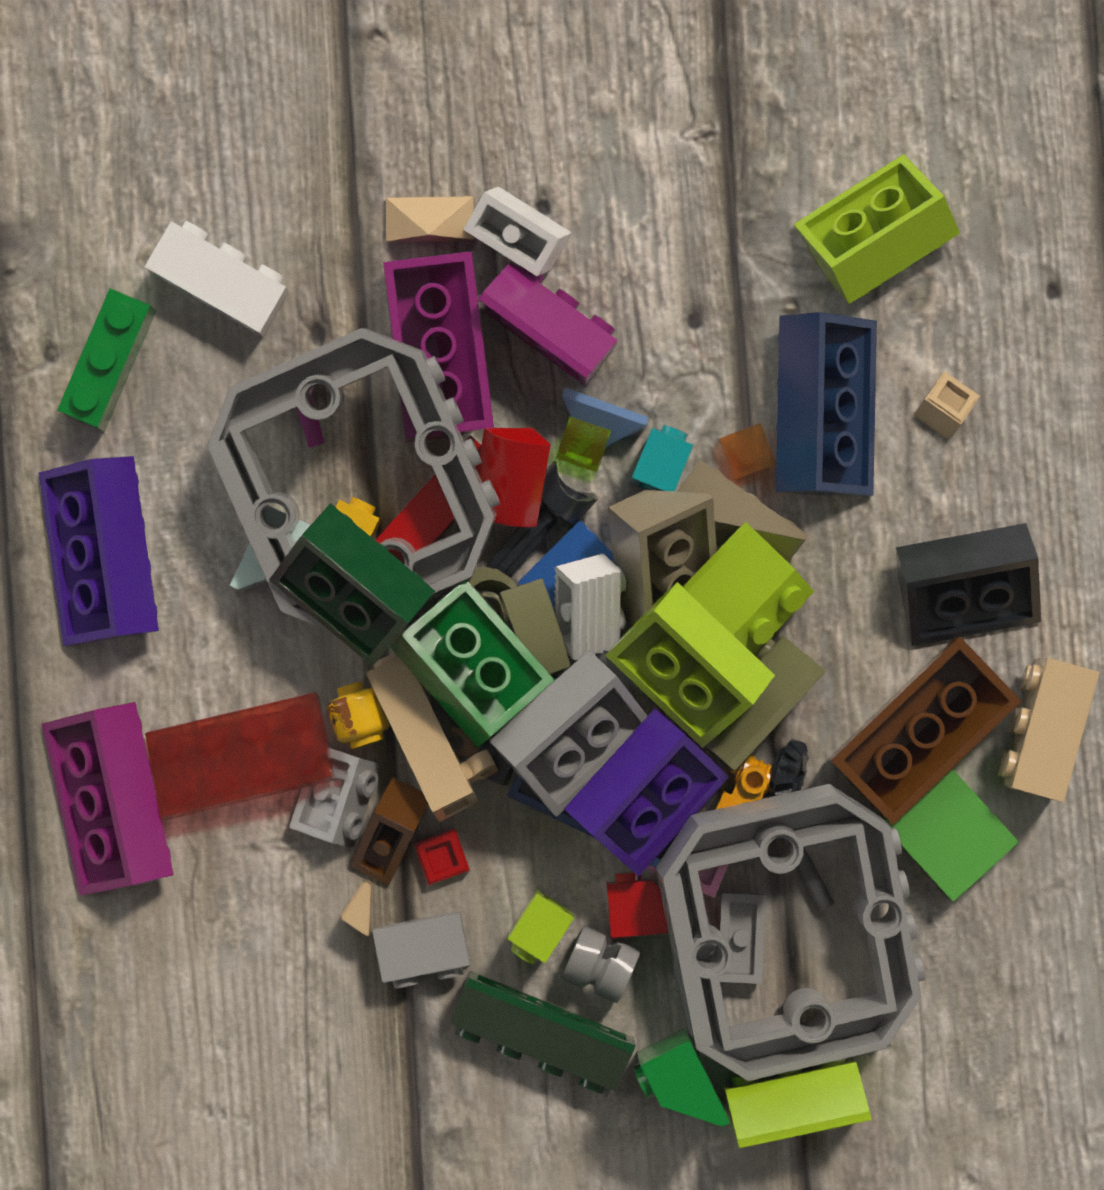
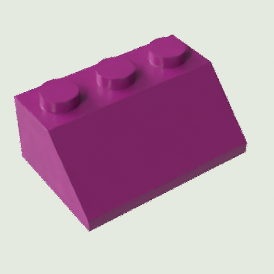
M510 262L478 298L480 310L586 387L616 347L618 340L611 336L615 329L595 314L591 319H588L576 309L580 303L559 288L554 294L541 284L544 279L542 275L536 276L522 266L518 267Z

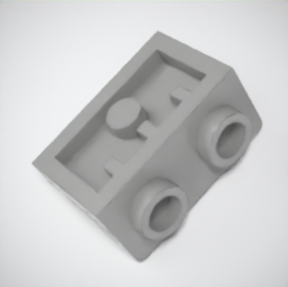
M316 744L289 828L333 844L354 847L357 838L364 829V815L370 797L378 786L380 764Z

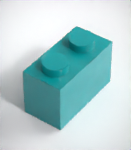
M663 425L661 431L652 428L630 484L644 490L675 491L693 448V444L686 442L688 434L667 425Z

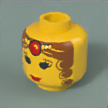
M362 681L338 688L339 697L330 701L327 706L336 739L340 743H349L351 749L385 739L383 732L389 729L390 723L373 687L364 689Z

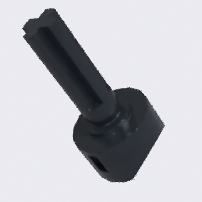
M553 461L546 470L537 527H518L489 560L487 565L493 569L500 570L510 577L557 523L558 518L576 525L596 503L598 497L594 492L577 491L566 485L559 477L557 462Z

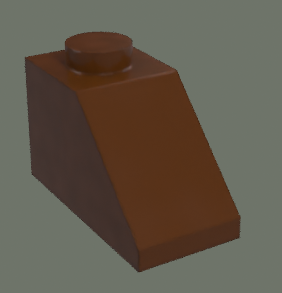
M392 777L371 817L350 867L386 885H390L429 805L422 791Z

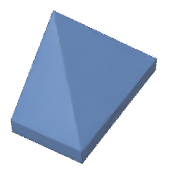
M565 388L562 395V401L571 419L609 431L604 448L644 430L649 418Z

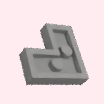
M721 892L719 931L731 948L732 962L729 969L722 976H719L720 982L762 984L766 911L765 894ZM707 943L702 945L698 949L696 958L707 959L715 953L716 944ZM673 963V980H678L675 963Z

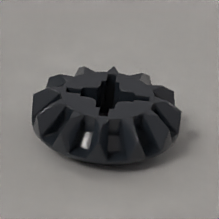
M791 739L786 746L780 749L771 775V797L800 791L802 786H804V778L807 773L806 767L809 760L806 743Z

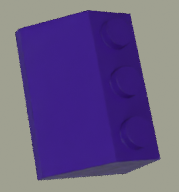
M654 709L564 809L635 874L640 876L680 832L689 817L700 810L729 776L658 710Z

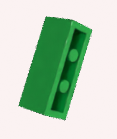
M109 288L57 411L105 432L156 314V310L151 305Z

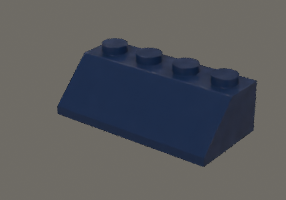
M823 312L780 315L778 335L776 492L803 495L874 496L877 321Z

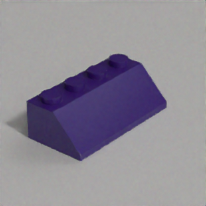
M134 456L95 458L38 472L63 646L124 638L159 631L158 611L153 593L151 563L148 558L144 530L145 521L142 516L138 489L139 479L136 473Z

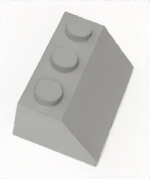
M589 650L492 736L489 741L557 817L647 718V715L619 678Z

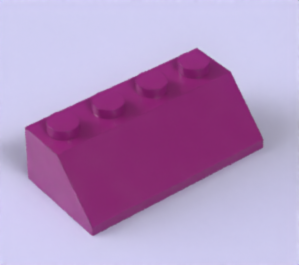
M472 251L383 262L392 339L423 350L428 359L433 356L436 357L445 377V381L439 383L446 400L454 398L464 421L457 425L461 435L484 431V428H494ZM399 393L405 443L415 442L417 431ZM435 430L429 434L427 440L449 437L445 432Z
M136 702L96 709L42 723L79 896L136 885L174 875L171 853L166 842L161 819V808L157 801L152 778V767L147 756L142 733V722L138 715Z

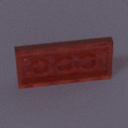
M316 692L145 733L160 817L164 821L336 780L320 698Z

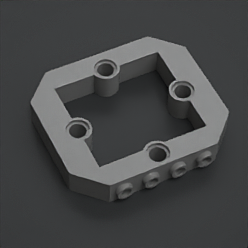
M366 328L358 329L230 386L207 445L280 611L324 629L327 628L269 581V578L295 544L291 531L295 529L299 522L300 511L294 498L282 492L273 493L246 430L295 408H299L301 413L310 419L321 420L332 417L340 411L344 404L345 395L343 387L385 368H389L417 431L414 443L416 453L422 461L432 465L461 531L416 551L409 542L401 538L386 539L380 544L385 546L387 550L395 549L401 552L405 559V566L421 576L435 590L434 593L472 577L497 516L494 507L500 505L491 481L487 480L482 483L475 467L481 464L482 461L472 439L464 441L457 425L464 421L454 398L446 400L439 383L444 382L445 377L436 357L433 356L428 359L423 350ZM316 384L326 386L331 392V403L324 410L313 407L309 400V392ZM432 431H443L450 438V449L445 455H435L428 449L427 437ZM277 503L284 508L286 521L283 526L277 528L267 523L264 512L268 504Z
M831 784L698 813L689 817L656 866V872L688 1034L697 1050L747 1081L883 1050L889 1046L922 997L919 982L925 981L922 960L919 955H914L911 940L917 939V928L912 913H906L904 897H909L910 891L905 872L898 870L896 855L902 854V847L896 828L891 829L881 816ZM849 837L859 891L853 902V911L857 920L866 929L877 992L827 1003L817 990L800 988L793 991L786 998L783 1005V1014L728 1027L719 976H722L729 969L732 962V951L722 933L716 927L708 924L698 871L758 858L769 871L777 874L787 873L794 870L800 864L803 857V847ZM774 839H787L786 847L781 853L777 855L767 854L768 846ZM881 903L888 904V911L882 918L871 919V912L876 905ZM707 943L716 944L715 953L707 959L696 958L698 949L702 945ZM818 1008L817 1017L813 1021L808 1023L800 1022V1017L805 1010Z

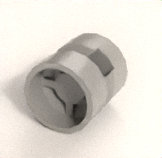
M583 925L560 978L581 988L591 984L594 987L595 994L618 1003L634 970L640 950L620 941L612 945L608 944L605 934Z

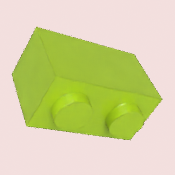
M537 889L508 933L507 939L513 943L510 951L532 965L536 959L546 963L574 920V912Z

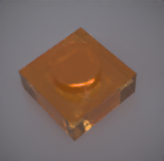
M761 423L719 438L734 481L776 465Z

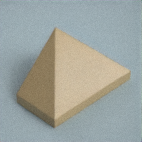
M474 197L386 198V242L474 241V236L463 230L474 211Z

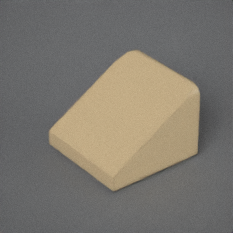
M944 371L919 405L914 416L944 438L950 439L961 426L980 395Z
M364 880L340 915L343 921L366 936L371 934L373 883L371 881Z

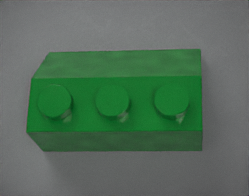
M466 579L406 629L390 646L394 653L478 748L555 681Z
M684 1028L637 1051L639 1063L634 1065V1071L647 1099L656 1096L661 1107L721 1127L730 1123L727 1113Z

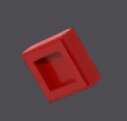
M456 828L414 843L428 885L470 871Z

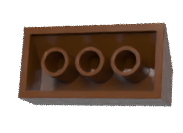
M955 637L827 760L879 813L894 825L1013 711L1022 700L961 637Z

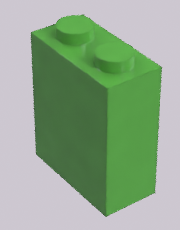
M953 769L937 782L894 825L882 816V819L891 829H897L901 847L945 897L952 902L1019 843Z

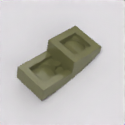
M541 578L500 592L499 599L512 632L545 670L552 675L569 669L571 666L543 579Z

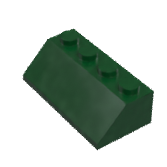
M470 971L449 1024L457 1027L455 1034L464 1039L480 1043L482 1037L498 1043L496 1051L517 1060H521L523 1054L539 1060L537 1068L558 1077H562L564 1071L579 1076V1085L603 1094L605 1087L615 1091L636 1047L634 1037L473 971Z

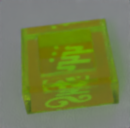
M570 416L556 459L597 473L611 430Z

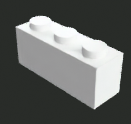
M171 221L147 261L145 268L163 281L259 336L264 337L289 294L287 287L281 284L285 277L263 264L259 270L245 264L243 261L246 255L227 243L223 242L220 249L205 241L208 233L188 221H185L182 227Z

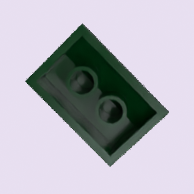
M331 503L300 536L269 578L271 583L371 666L378 661L435 592L421 576L411 571L393 556L385 546L375 541L357 526L349 516L343 514Z

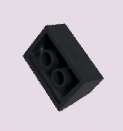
M1026 523L896 547L898 581L912 646L1041 622L1039 561Z

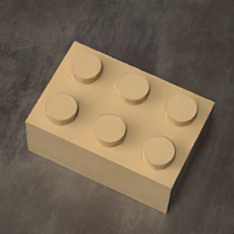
M1048 657L1035 659L1032 666H1026L1020 684V690L1026 692L1021 708L1016 707L1014 709L1008 728V733L1014 734L1011 748L1009 751H1002L996 775L1002 777L1000 786L1045 799L1064 802L1100 672Z

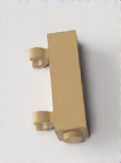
M396 654L386 656L374 664V669L366 672V675L437 820L440 822L479 803L471 783L498 772L488 750L478 752L467 761L460 763L426 693L427 689Z

